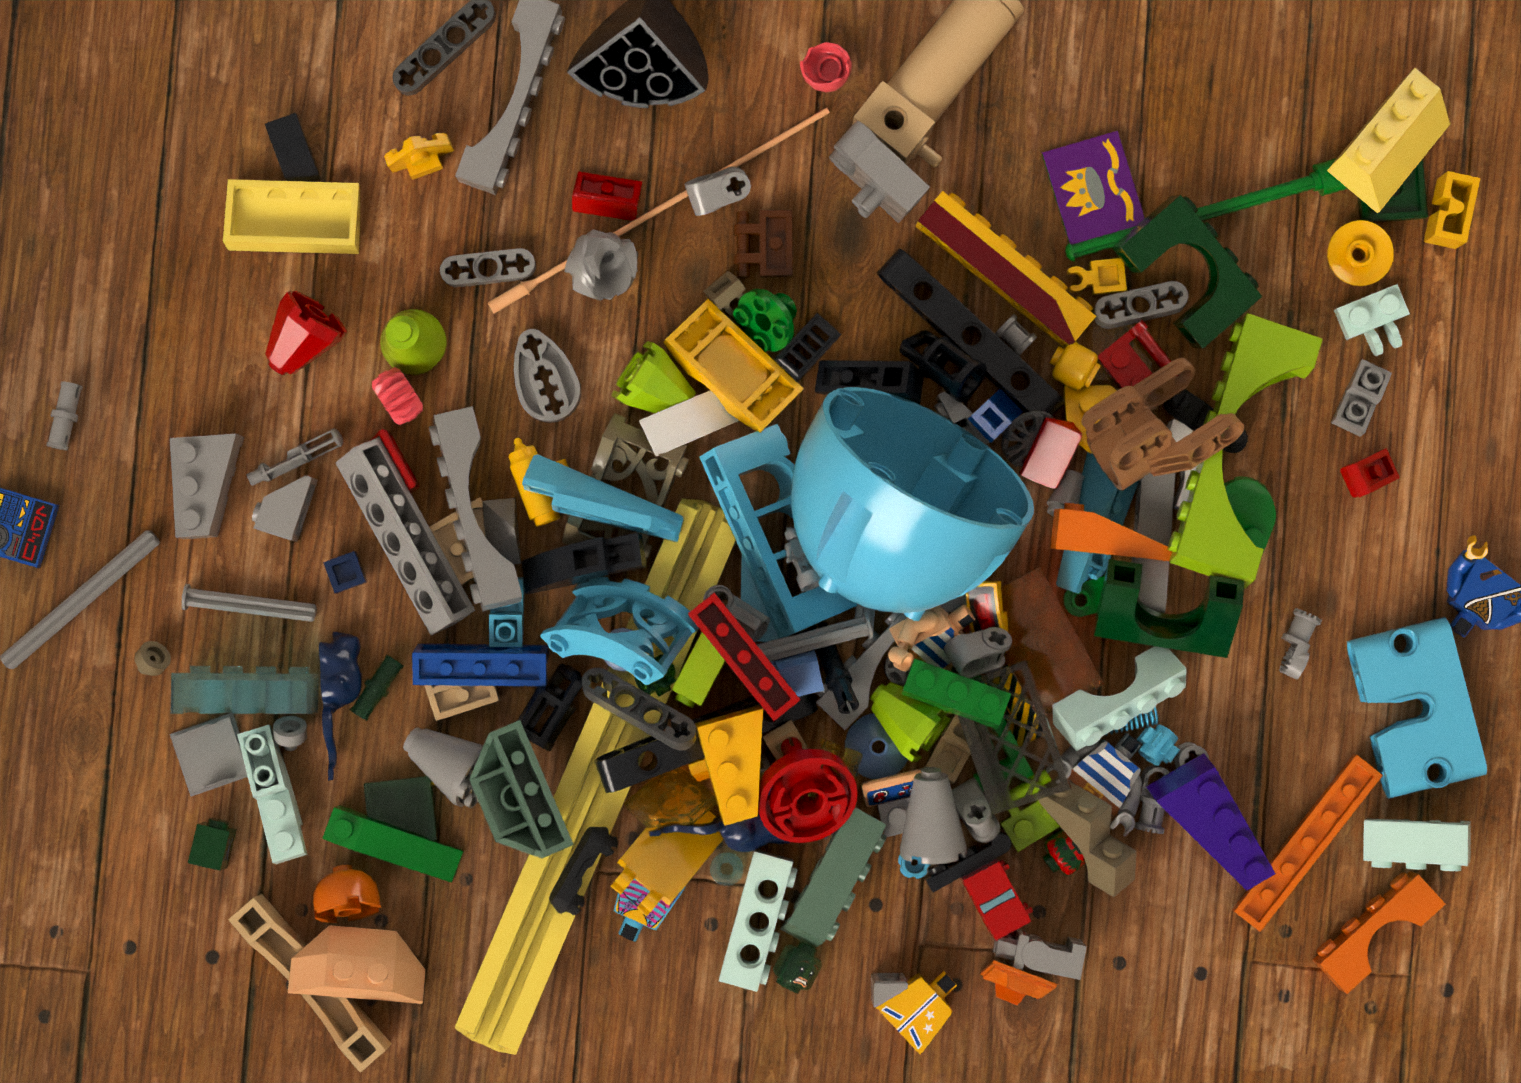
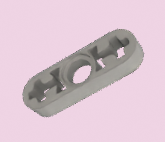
M523 248L454 255L447 257L442 262L440 274L442 279L452 287L526 280L534 274L536 261L533 255ZM519 256H523L527 262L530 261V265L524 267V272L519 273L516 267H508L507 271L509 274L503 275L504 266L500 259L501 257H506L507 264L516 263ZM492 259L497 263L498 268L493 276L485 277L480 274L479 266L483 260ZM468 261H473V272L476 278L470 279V272H464L459 274V279L454 280L452 275L447 274V271L452 270L454 263H457L461 269L470 268Z
M1169 281L1104 296L1096 303L1093 314L1096 315L1094 321L1102 328L1111 329L1138 323L1141 320L1146 321L1176 314L1187 303L1188 291L1182 283ZM1169 291H1172L1174 296H1180L1176 304H1173L1171 300H1164L1160 302L1159 309H1156V300L1166 298ZM1137 297L1145 298L1149 302L1150 309L1144 313L1136 312L1132 307V300ZM1122 301H1125V310L1115 312L1113 319H1109L1107 314H1101L1105 306L1109 305L1110 310L1121 309Z

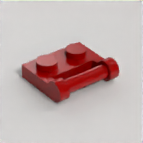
M1143 320L1098 355V362L1120 389L1125 386H1134L1153 374L1129 343L1133 339L1137 338L1160 368L1172 362L1146 330L1148 326Z

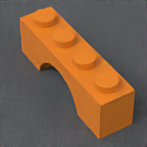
M1409 871L1407 874L1403 872L1396 876L1390 883L1392 888L1383 896L1379 894L1372 898L1365 906L1367 911L1359 918L1353 917L1348 920L1341 928L1342 933L1334 941L1329 939L1317 949L1318 955L1313 961L1339 990L1348 994L1372 972L1368 961V946L1372 936L1380 927L1393 921H1409L1423 926L1446 905L1419 874Z

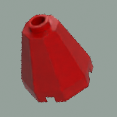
M298 291L286 292L279 302L265 352L269 360L268 365L281 375L297 373L342 340L347 330L340 319L333 313L327 317L322 312L325 307L318 301Z

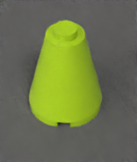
M409 309L395 314L388 320L381 333L380 345L383 356L390 366L400 369L404 374L420 375L433 369L442 359L446 351L447 339L442 325L433 315L422 310Z

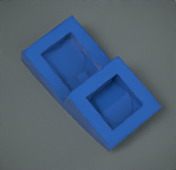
M999 389L968 420L991 443L1023 411Z

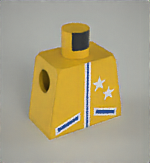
M945 971L930 984L920 973L907 980L908 989L876 1007L919 1054L926 1049L953 1012L944 998L957 987V984Z

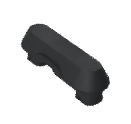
M1186 389L1163 403L1165 410L1171 416L1193 431L1203 426L1209 410H1214V408ZM1245 429L1237 440L1223 450L1229 453L1242 451L1248 442V435Z
M589 827L577 845L549 897L551 904L558 913L562 914L567 911L574 916L581 912L578 906L583 907L585 900L577 892L582 885L584 873L589 867L593 866L599 853L604 854L606 857L614 853L611 847L617 848L618 845L617 838L609 835L607 827Z

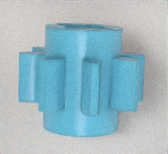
M1158 724L1155 729L1149 726L1137 738V741L1142 744L1138 752L1153 765L1159 766L1162 761L1166 764L1168 762L1171 763L1180 751V749L1174 746L1178 737L1163 725Z

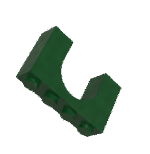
M1175 195L1170 196L1116 243L1112 249L1132 273H1142L1164 252L1177 244L1189 245L1203 256L1209 270L1207 289L1201 299L1173 323L1193 348L1203 349L1262 298V295L1257 290L1259 287L1257 281L1249 273H1243L1236 264L1239 262L1236 255L1229 248H1223L1218 242L1216 230L1208 222L1203 223L1197 216L1196 212L1198 209L1196 205L1186 196Z
M1114 559L1108 560L1096 613L1094 636L1228 658L1243 607V580L1210 575L1204 599L1197 608L1181 614H1165L1148 608L1138 597L1143 564Z

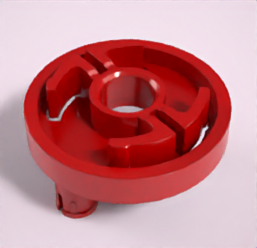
M791 737L794 746L790 745L788 738L785 739L781 744V751L784 756L768 767L759 780L758 813L766 829L777 838L793 843L813 842L831 835L849 819L857 802V785L849 767L839 756L821 749H803L801 741L798 738ZM810 792L818 794L813 801Z

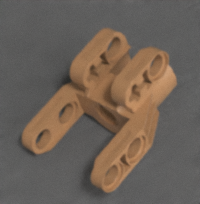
M1177 358L1138 384L1119 389L1091 407L1083 415L1081 422L1087 430L1089 448L1103 472L1118 490L1123 491L1149 473L1153 476L1191 470L1233 443L1243 433L1244 424L1235 414H1220L1176 442L1168 427L1152 413V410L1186 389L1194 378L1195 368L1186 358Z

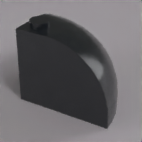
M628 0L588 37L573 57L567 73L575 81L600 97L606 95L622 101L621 105L637 108H649V105L662 104L673 106L686 102L705 92L709 80L707 63L699 42L685 19L669 0Z

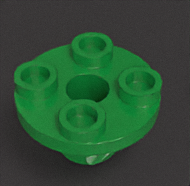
M753 289L740 298L738 307L733 312L734 319L741 325L744 333L764 352L779 351L786 347L793 338V320L796 317L797 308L791 297L784 293L773 294L764 289Z

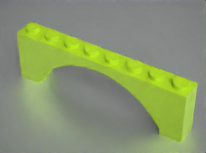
M1247 313L1240 323L1235 322L1231 329L1229 341L1233 342L1231 351H1226L1220 370L1225 372L1222 381L1218 380L1215 385L1211 399L1215 400L1216 403L1214 410H1209L1204 424L1220 414H1236L1239 407L1253 395L1275 383L1293 377L1305 379L1315 368L1322 338ZM1222 449L1197 465L1196 471L1192 470L1189 474L1185 489L1190 490L1187 501H1182L1176 518L1181 521L1179 530L1172 533L1168 544V550L1172 551L1169 563L1207 576L1213 575L1243 580L1244 588L1246 589L1256 579L1264 549L1253 544L1232 510L1223 480Z

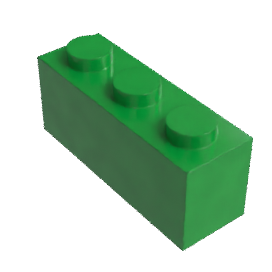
M914 659L901 693L907 697L995 729L1001 724L1011 693L918 659Z

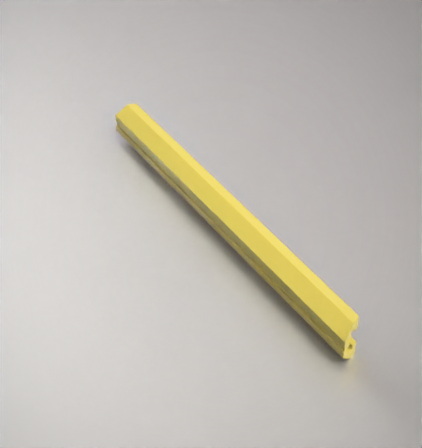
M682 499L675 512L683 516L678 542L663 540L645 585L650 586L649 592L662 599H665L668 595L692 611L703 602L706 591L718 584L736 540L722 508L716 507L704 500ZM632 614L626 628L633 631L639 630L634 623ZM697 631L689 637L667 669L664 677L649 685L643 684L628 671H618L611 667L608 668V671L666 704ZM672 636L664 639L668 647L674 640ZM652 642L654 659L659 662L663 652ZM607 690V696L609 698L611 692ZM622 694L615 702L620 707H629L634 703V698L629 694ZM593 703L553 797L574 845L542 859L530 854L528 855L455 1025V1029L470 1040L498 1052L517 1054L576 916L567 911L560 914L551 904L549 897L555 884L589 827H607L609 835L611 834L631 787L606 793L594 760L606 753L651 736L596 703ZM651 710L643 718L646 722L655 724L659 722L662 714L659 711ZM643 752L638 758L639 766L642 762L645 752ZM599 853L593 866L589 867L584 873L582 885L577 892L578 895L584 897L602 853Z

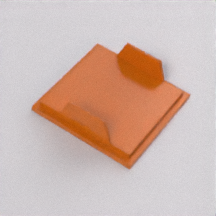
M995 960L980 973L983 979L995 983L996 998L1018 1005L1026 995L1036 999L1043 998L1058 985Z

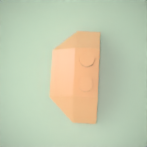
M329 925L291 958L288 993L422 1004L426 969L397 931Z

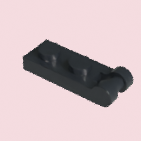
M999 832L996 838L978 849L975 845L967 847V854L963 856L959 853V860L949 865L947 863L934 865L928 869L930 875L925 877L932 892H935L1005 854L1011 848V840L1006 834Z

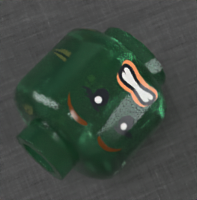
M802 941L799 942L798 946L793 944L786 945L773 967V972L777 976L776 982L797 994L801 990H809L822 968L821 960L815 956L818 950Z

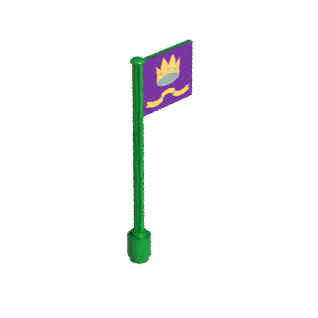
M1118 131L1042 152L1043 161L1069 242L1065 247V253L1070 261L1075 262V258L1112 248L1145 219ZM1334 158L1314 164L1313 172H1310L1309 176L1197 208L1196 214L1201 221H1206L1309 190L1318 191L1321 196H1325L1348 188L1327 171L1337 159Z

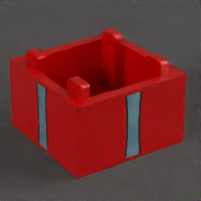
M996 858L960 878L995 941L1032 922L1028 914L1033 912L1031 906H1028L1026 902L1021 903L1005 873L1010 868L1008 863H1005L1003 859L998 861Z

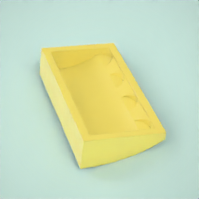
M228 179L223 243L229 251L359 254L360 184Z

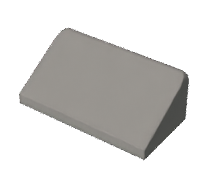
M903 973L871 974V1001L874 1008L908 989V983Z

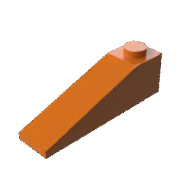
M1064 503V509H1054L1051 549L1170 561L1172 551L1168 550V546L1094 512L1084 511L1085 505Z

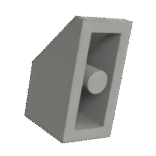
M305 475L264 496L262 503L258 502L254 508L252 521L255 522L253 529L298 542L318 480Z

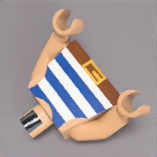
M963 604L949 614L939 605L926 610L919 621H914L907 617L905 620L889 628L897 644L888 653L890 661L893 662L895 668L904 672L910 669L914 659L951 672L953 665L944 653V647L953 637L964 634L962 629L975 621L972 612Z

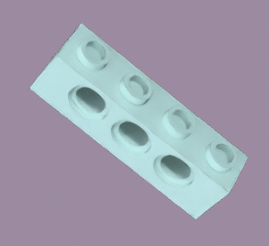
M758 849L754 851L719 975L720 982L755 992L758 991L759 984L766 985L771 965H767L765 962L769 951L775 953L780 933L774 932L777 919L784 920L789 901L783 900L786 887L793 888L798 870L792 867L793 859ZM764 880H772L777 884L778 890L775 895L765 897L758 890L759 884ZM756 912H762L769 918L768 925L763 929H756L750 924L749 919ZM749 944L755 945L760 951L759 957L754 961L743 959L740 952L744 946Z

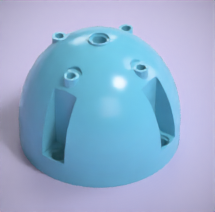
M845 387L830 392L821 404L804 436L794 465L791 484V509L794 528L805 556L820 576L819 586L829 593L837 592L846 599L865 608L883 612L904 613L906 617L914 621H919L926 610L966 594L990 577L1014 548L1034 514L1033 500L1027 487L1016 472L990 447L940 414L905 398L879 390Z

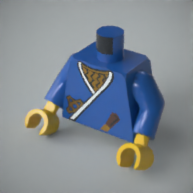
M1475 535L1468 538L1467 550H1463L1448 568L1446 591L1449 594L1447 603L1459 612L1450 626L1455 633L1464 638L1474 625L1482 630H1502L1521 623V585L1485 558L1488 553L1487 541L1479 549L1472 547L1477 541Z

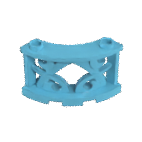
M597 577L589 579V582L577 584L572 591L576 598L555 626L544 630L540 637L553 652L562 658L572 655H589L602 658L622 667L643 684L649 685L664 677L667 669L682 647L699 627L688 615L690 610L668 595L665 599H662L649 592L650 586L629 579H624L622 583L610 581L608 577ZM620 612H628L633 614L634 623L639 630L608 633L602 628L598 619L611 617ZM672 636L674 640L668 647L664 639ZM652 642L663 652L659 662L654 659Z

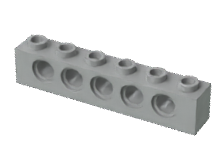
M380 437L352 448L335 463L427 630L432 636L455 625L473 613L475 609Z

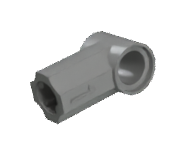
M715 585L706 591L703 601L714 592L720 600H728L727 609L752 640L756 642L762 638L767 631L770 622L769 617L733 595L723 585Z

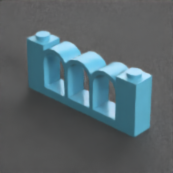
M777 423L765 428L761 433L756 431L714 447L699 456L778 638H783L858 605L839 593H829L820 586L792 597L777 564V561L787 557L786 550L773 554L758 520L776 512L786 513L793 518L791 484L794 464L786 458L791 453L788 448L787 439ZM756 470H764L772 474L777 480L780 495L776 503L754 511L740 476Z

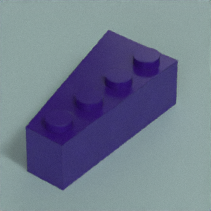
M1204 753L1146 786L1155 801L1246 891L1276 874L1218 771Z

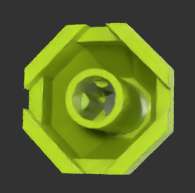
M647 341L643 345L647 351L644 354L637 352L618 378L616 385L621 388L620 392L613 390L611 395L622 404L657 413L695 397L696 392L664 349L653 342Z
M890 682L887 686L881 684L870 698L874 702L871 710L900 753L911 762H918L922 758L918 751L921 748L926 752L929 751L951 720L946 714L954 713L902 695L904 686L893 682Z

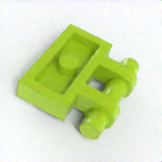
M1045 769L1036 775L1024 779L1025 782L1010 791L1005 789L998 793L999 797L989 803L995 815L1004 809H1007L1010 817L1001 821L1000 824L1017 852L1060 827L1038 801V791L1042 789V786L1052 781ZM1032 793L1036 801L1019 810L1016 802Z

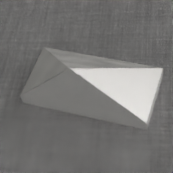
M516 498L483 501L486 539L503 557L513 564H521Z

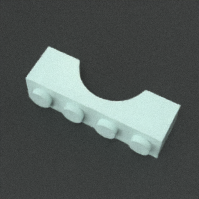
M1154 646L1135 657V680L1130 687L1121 693L1111 696L1092 695L1079 689L1052 705L1053 724L1076 751L1086 745L1091 746L1110 731L1121 729L1129 720L1139 714L1150 712L1163 700L1179 695L1186 688V667L1169 648Z

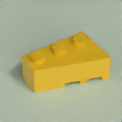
M760 705L695 723L720 816L725 826L758 816L763 708Z

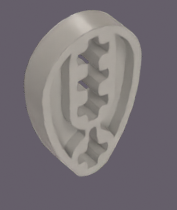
M528 329L519 336L514 355V378L519 401L524 410L539 421L553 423L564 420L576 410L581 399V384L577 374L564 352L554 341L539 330ZM531 336L536 341L542 340V344L538 345L540 357L538 361L530 349H524V346L529 343L528 338ZM544 367L547 371H553V375L549 376V382L552 386H558L559 390L554 392L556 400L564 402V406L560 407V414L555 415L553 411L546 410V407L551 405L550 399L547 395L541 396V391L545 390V385L541 380L535 379V376L540 374L539 368Z

